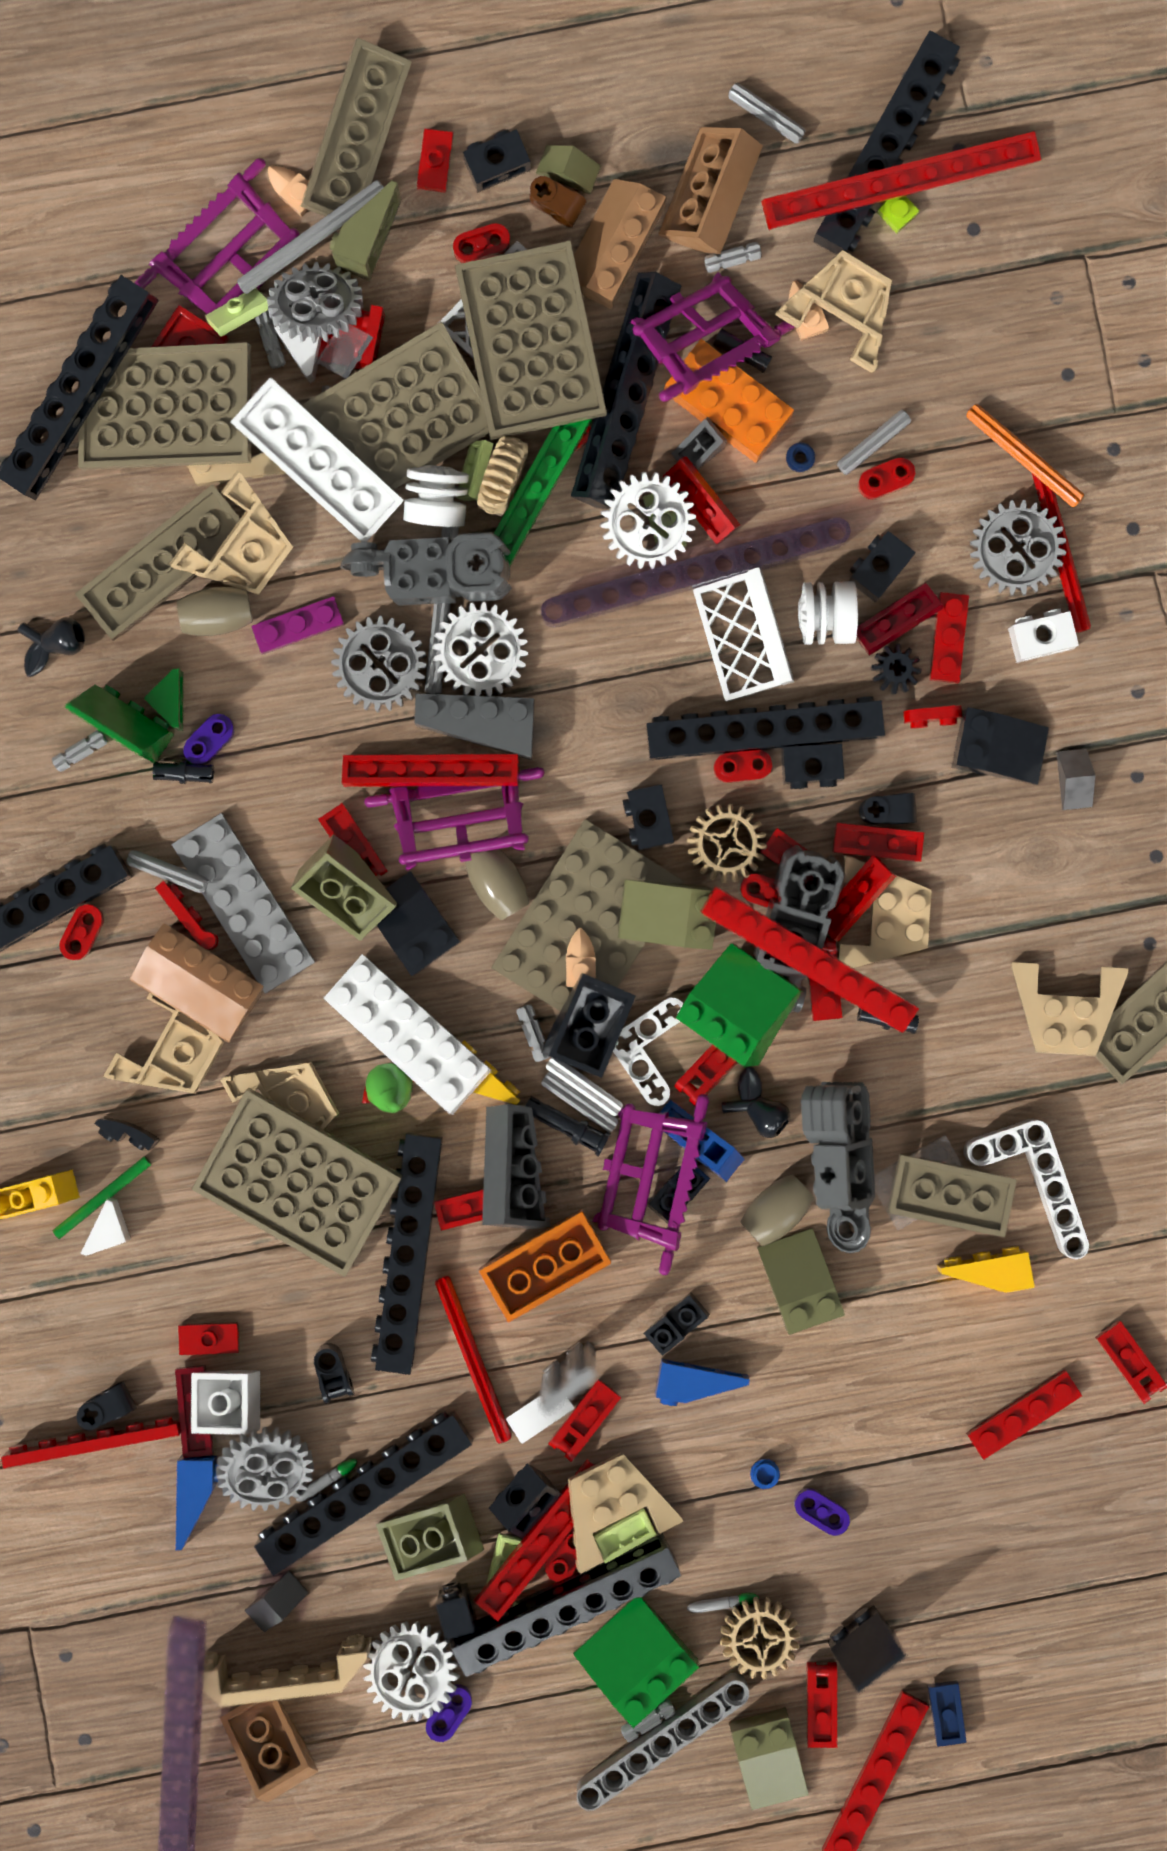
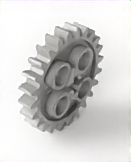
M315 262L311 269L306 264H303V270L301 271L292 267V275L282 273L283 281L274 280L275 288H269L270 297H267L269 317L272 318L274 326H279L280 333L289 331L290 339L300 335L301 342H304L307 337H311L312 342L316 343L317 338L322 336L323 340L327 342L328 335L330 334L339 338V330L348 333L349 324L356 325V317L362 316L361 308H364L361 287H358L357 279H351L350 272L342 274L341 267H337L332 271L329 263L324 268H319L318 262Z
M1010 500L1009 509L1006 510L1001 503L998 504V514L988 510L990 520L986 521L981 518L979 520L983 530H973V534L979 537V540L970 541L971 546L978 548L977 551L970 553L971 558L979 559L973 565V568H983L984 570L979 576L980 580L989 576L991 578L988 583L989 588L997 583L999 584V593L1001 594L1007 587L1010 588V596L1015 594L1016 589H1020L1022 595L1026 596L1027 587H1031L1036 593L1038 592L1037 583L1039 582L1047 587L1049 583L1046 576L1057 577L1053 566H1063V563L1057 559V556L1066 555L1065 550L1058 548V546L1066 543L1065 538H1057V535L1063 531V527H1053L1057 517L1047 519V508L1040 513L1037 512L1036 502L1032 505L1031 509L1026 508L1025 500L1021 502L1020 508H1016L1013 500ZM1022 520L1028 523L1029 530L1027 533L1019 535L1013 531L1012 526L1016 521ZM1001 528L1007 529L1016 544H1025L1023 552L1034 563V569L1027 565L1019 552L1014 554L1011 552L1013 545L1001 532ZM994 539H1001L1006 547L1001 553H993L989 549V543ZM1036 543L1044 544L1047 548V554L1040 558L1034 557L1030 552L1031 547ZM1012 562H1020L1024 567V571L1019 576H1012L1008 573L1007 566Z
M379 616L377 624H373L370 617H367V626L364 627L358 621L355 622L357 631L353 632L347 628L346 632L349 638L347 640L338 638L339 642L343 645L342 649H333V652L340 656L339 659L331 661L332 665L339 667V670L334 671L332 675L337 678L342 677V680L336 684L337 687H347L343 694L345 698L355 695L353 699L355 706L364 701V710L366 711L370 708L371 704H374L376 712H380L383 704L386 705L389 711H392V703L395 701L400 707H403L401 698L405 696L407 699L412 700L413 697L409 691L411 689L421 690L418 684L415 683L416 680H425V676L419 673V670L426 669L427 664L419 662V659L424 658L426 653L425 651L416 650L422 645L421 640L412 642L411 640L415 632L412 630L405 634V623L400 624L396 628L394 618H391L387 625L384 624L382 616ZM382 636L388 639V645L384 650L377 651L373 649L372 644L375 638ZM362 645H366L378 660L386 659L384 665L397 678V684L392 683L381 669L376 668L373 670L375 664L362 651ZM359 656L366 659L364 669L360 671L353 670L351 668L352 660ZM397 658H405L408 661V667L405 671L395 672L392 665ZM383 678L386 680V688L382 692L371 690V683L374 679Z
M264 1427L261 1434H257L255 1429H251V1436L249 1437L240 1433V1442L231 1439L230 1448H223V1456L218 1457L216 1473L218 1486L222 1488L223 1495H230L231 1503L239 1500L240 1508L245 1507L248 1503L251 1504L252 1511L258 1505H262L263 1510L267 1511L269 1504H273L276 1509H279V1502L281 1501L288 1505L290 1504V1496L299 1499V1490L308 1489L307 1482L312 1481V1472H314L312 1452L308 1451L307 1443H301L299 1435L291 1438L290 1430L281 1435L279 1427H276L272 1433H268L267 1427Z

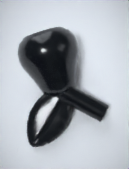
M64 617L55 621L43 633L25 622L18 628L20 634L34 642L27 650L24 658V670L28 677H33L43 670L48 661L49 653L74 655L79 653L85 644L83 628L75 619L70 617Z
M746 1067L740 1074L737 1085L741 1100L722 1102L723 1114L747 1111L759 1134L765 1138H774L787 1126L790 1120L789 1108L781 1102L761 1097L762 1082L760 1076L753 1067Z

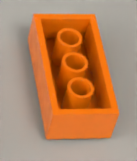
M700 339L684 359V362L694 372L722 356V354L703 339ZM728 366V371H720V376H712L711 381L703 380L699 382L697 388L687 395L682 391L680 395L672 399L701 422L709 417L726 438L727 442L754 463L758 462L792 418L794 412L793 408L738 366ZM672 376L665 384L664 389L677 383Z
M580 1209L552 1225L551 1228L545 1229L481 1266L479 1273L509 1323L612 1264L584 1211Z

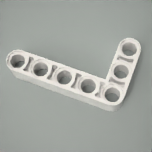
M1027 1119L967 1141L963 1150L964 1156L970 1163L978 1166H985L1025 1152L1058 1249L1065 1256L1072 1259H1081L1087 1254L1089 1242L1047 1124L1039 1120ZM1038 1125L1041 1129V1135L1037 1140L1031 1141L1028 1137V1130L1031 1126ZM1010 1134L1013 1138V1146L1008 1150H1003L1000 1146V1140L1004 1135ZM977 1144H983L986 1153L983 1158L975 1160L972 1156V1150ZM1043 1153H1048L1051 1159L1048 1167L1041 1169L1037 1162L1038 1157ZM1052 1181H1058L1060 1184V1191L1055 1196H1049L1047 1192V1187ZM1062 1209H1067L1070 1213V1218L1065 1224H1059L1057 1221V1214ZM1072 1237H1077L1079 1240L1078 1249L1074 1252H1069L1066 1246L1068 1240Z

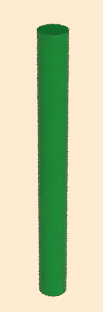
M143 1156L52 1230L54 1235L61 1239L102 1206L107 1199L113 1197L152 1164L148 1158Z

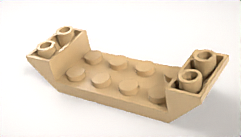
M363 1634L348 1636L347 1640H343L337 1655L338 1663L336 1661L324 1662L320 1664V1667L309 1669L308 1665H297L291 1667L290 1671L279 1672V1669L272 1668L261 1671L259 1675L249 1676V1672H239L233 1674L232 1678H228L226 1655L217 1656V1652H207L200 1654L199 1658H196L187 1674L188 1680L221 1707L338 1693L343 1691L368 1659L372 1646V1637L364 1638Z

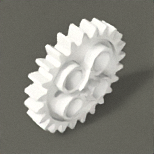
M642 472L640 481H637L634 475H630L631 484L627 485L620 480L619 483L622 490L618 492L615 489H611L610 491L615 498L613 500L604 499V502L610 508L600 512L601 515L608 517V521L600 523L601 527L609 528V531L603 535V538L613 539L608 548L610 550L619 548L616 555L618 559L628 555L626 560L628 565H631L637 559L640 569L644 566L645 561H648L651 569H654L656 560H659L663 566H666L665 557L670 556L674 561L677 560L674 551L678 549L681 552H685L686 550L681 543L683 541H692L686 533L696 529L693 525L688 524V520L696 518V515L688 513L687 510L694 504L693 502L683 501L688 495L687 491L677 493L680 487L678 482L669 486L670 477L667 475L661 482L657 472H654L651 480H648L645 472ZM646 491L651 492L654 496L653 503L649 507H641L639 505L640 495ZM628 503L634 504L647 516L653 513L652 520L668 533V538L661 536L650 525L642 527L644 521L627 507ZM666 511H674L676 514V521L670 526H664L661 522V517ZM625 515H632L635 519V524L630 530L620 528V520ZM647 534H655L657 536V544L651 549H646L642 545V540Z
M482 602L479 610H476L475 605L470 603L469 612H466L460 606L458 608L459 617L449 613L448 619L451 624L441 622L440 627L445 632L435 633V637L441 643L432 646V649L440 651V654L435 656L433 661H442L443 664L437 669V672L446 671L448 675L444 678V683L450 680L455 681L452 690L455 691L462 686L464 687L463 695L465 696L470 690H474V696H480L481 691H484L486 696L491 697L493 688L498 694L503 693L501 684L503 683L509 688L512 687L513 684L509 677L519 679L521 675L516 668H524L526 666L524 662L519 660L520 657L528 655V652L520 650V647L525 645L527 640L518 638V635L524 630L523 628L516 630L513 628L517 621L516 618L510 621L506 620L507 610L501 615L497 614V605H494L490 611H487L485 602ZM479 622L486 624L489 628L488 636H478L474 631L475 624ZM495 633L500 634V638L484 651L486 657L480 654L465 668L460 667V664L477 649L474 644L480 647ZM456 641L463 642L467 647L466 655L457 656L452 650L453 643ZM496 645L506 647L508 650L506 659L501 660L495 657L493 650ZM474 664H482L485 667L486 676L484 678L478 679L473 676L471 669Z
M407 1621L402 1623L401 1631L396 1625L391 1626V1635L384 1631L380 1633L382 1641L375 1640L372 1642L373 1647L377 1651H370L368 1657L372 1659V1662L363 1665V1668L371 1671V1674L364 1677V1681H372L373 1684L367 1690V1693L376 1692L377 1696L374 1698L373 1703L375 1704L382 1700L384 1705L381 1711L385 1712L389 1708L393 1709V1719L402 1713L403 1721L406 1722L410 1719L411 1714H413L415 1721L418 1722L422 1719V1712L428 1719L433 1716L432 1708L437 1712L443 1709L440 1701L444 1703L451 1701V1697L447 1692L457 1690V1687L451 1681L460 1678V1675L452 1672V1669L457 1667L459 1663L451 1661L450 1657L454 1654L452 1650H446L450 1640L447 1639L440 1642L441 1631L439 1630L433 1635L430 1634V1624L425 1626L423 1630H420V1622L418 1621L413 1623L411 1629ZM399 1644L405 1645L408 1648L409 1656L407 1659L402 1658L398 1654ZM420 1646L422 1651L413 1667V1672L416 1675L409 1679L405 1692L406 1695L403 1697L401 1691L410 1676V1671L406 1668L415 1662L417 1648ZM426 1656L434 1658L436 1662L435 1670H429L425 1666L424 1660ZM389 1672L394 1673L398 1677L397 1687L389 1684L387 1680ZM415 1684L423 1686L426 1693L425 1698L422 1699L416 1696L414 1692Z

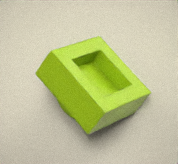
M906 196L888 200L878 209L877 213L898 233L918 215L919 210Z

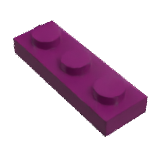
M333 596L252 625L251 627L259 650L263 655L344 626V622Z

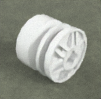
M434 465L407 469V477L420 480V482L407 483L406 489L419 493L418 498L405 500L403 520L432 526L459 527L465 525L466 505L453 500L454 496L467 495L468 489L455 486V483H468L469 474L459 472L450 467Z
M804 582L798 604L799 628L804 645H812L814 631H817L819 644L825 643L827 631H832L835 644H854L857 637L858 619L855 582H834L831 595H826L824 583L818 582L816 596L813 595L812 583Z

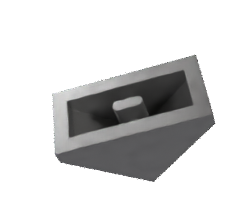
M1087 749L1056 752L1062 810L1093 807L1096 775Z

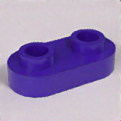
M223 714L211 715L186 741L184 745L186 759L197 765L209 763L233 737L235 728L231 719ZM217 723L223 725V731L219 734H216L213 730L214 725ZM198 744L202 745L203 752L200 755H195L193 752L194 747Z
M813 1488L802 1489L795 1496L794 1506L798 1515L814 1526L833 1536L841 1535L848 1529L850 1518L846 1509ZM812 1498L814 1500L813 1506L805 1507L803 1505L805 1499ZM831 1514L839 1515V1520L836 1523L829 1522Z
M454 1684L457 1690L447 1692L451 1697V1701L448 1703L440 1701L443 1709L440 1712L433 1709V1716L427 1719L426 1732L432 1740L436 1742L449 1740L469 1712L472 1705V1694L464 1685ZM454 1695H460L463 1698V1701L461 1703H455L452 1700V1697ZM444 1720L447 1725L444 1728H439L436 1722Z

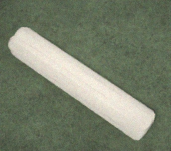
M552 1057L546 1064L547 1070L612 1116H616L622 1109V1102L568 1064Z

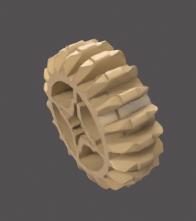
M503 436L499 439L480 486L477 499L478 508L485 510L486 513L502 516L506 512L523 473L528 454L527 443L513 436Z
M720 804L716 805V815H713L709 808L706 809L705 815L708 820L705 821L700 816L696 818L701 828L696 826L690 827V831L697 834V838H687L688 843L696 844V848L689 849L688 854L698 853L699 856L692 861V864L695 866L702 861L705 866L700 869L699 873L703 875L708 869L712 870L709 877L712 881L716 878L717 873H720L721 883H726L727 874H731V879L734 883L738 881L737 872H740L744 878L749 877L746 867L748 866L751 870L756 871L758 866L752 862L753 859L763 861L764 859L763 855L756 853L757 849L767 848L766 844L758 843V839L765 838L766 833L756 834L755 829L762 825L759 821L751 825L749 821L753 819L754 814L751 812L746 818L742 817L744 807L742 806L739 807L737 814L732 813L733 804L727 805V813H723ZM732 820L725 833L718 834L706 830L716 821ZM740 824L749 834L751 848L745 847L737 839V831ZM733 830L731 838L733 839L732 842L735 843L734 846L737 848H729L721 858L723 850L720 848L722 845H719V839H725ZM703 838L714 844L717 848L714 863L707 858L704 852ZM731 853L747 857L738 866L731 868L722 867L727 855Z
M754 1597V1605L748 1606L747 1601L744 1600L742 1601L743 1610L740 1611L736 1606L732 1607L735 1618L730 1615L725 1616V1622L730 1626H721L720 1631L726 1636L720 1639V1644L726 1647L723 1650L724 1657H731L729 1665L735 1667L740 1664L738 1667L739 1674L742 1675L749 1669V1676L754 1679L756 1672L760 1671L762 1679L765 1680L767 1678L766 1671L771 1670L772 1674L777 1676V1666L780 1665L782 1669L787 1670L788 1665L785 1659L795 1660V1654L790 1650L799 1649V1643L794 1640L800 1637V1633L798 1630L793 1629L797 1626L796 1620L788 1619L791 1615L789 1609L780 1612L782 1607L780 1602L777 1601L771 1608L770 1598L766 1597L763 1605H760L758 1597ZM762 1616L775 1620L783 1630L776 1631V1628L766 1627L763 1624ZM753 1618L752 1627L747 1631H742L741 1635H737L741 1625ZM758 1626H760L761 1633L764 1636V1642H761L762 1650H760L756 1640ZM779 1641H783L779 1650L767 1658L768 1649L773 1645H778ZM743 1645L744 1648L754 1649L757 1653V1659L747 1657L737 1646Z

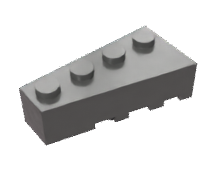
M440 694L415 695L414 723L417 727L490 747L505 753L518 754L522 758L532 760L534 698Z
M510 1104L486 1107L482 1225L523 1229L551 1228L549 1217H545L543 1203H547L545 1191H541L539 1173H542L541 1162L537 1160L534 1149L538 1144L532 1107Z

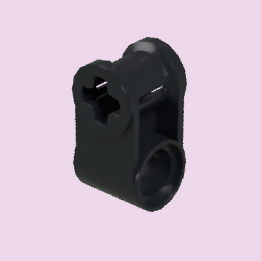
M915 793L870 797L860 804L859 816L867 824L917 823ZM873 803L875 808L880 809V813L876 814L875 818L873 813H868L867 810Z
M325 1343L320 1346L313 1362L325 1404L331 1403V1399L347 1394L350 1397L354 1396L352 1379L346 1368L340 1348L332 1343ZM327 1352L334 1355L336 1362L333 1365H325L322 1363L320 1355Z
M123 1381L86 1401L77 1411L76 1419L80 1427L86 1430H93L111 1420L125 1416L137 1407ZM89 1410L91 1412L95 1410L98 1412L95 1420L93 1417L87 1418L85 1414Z

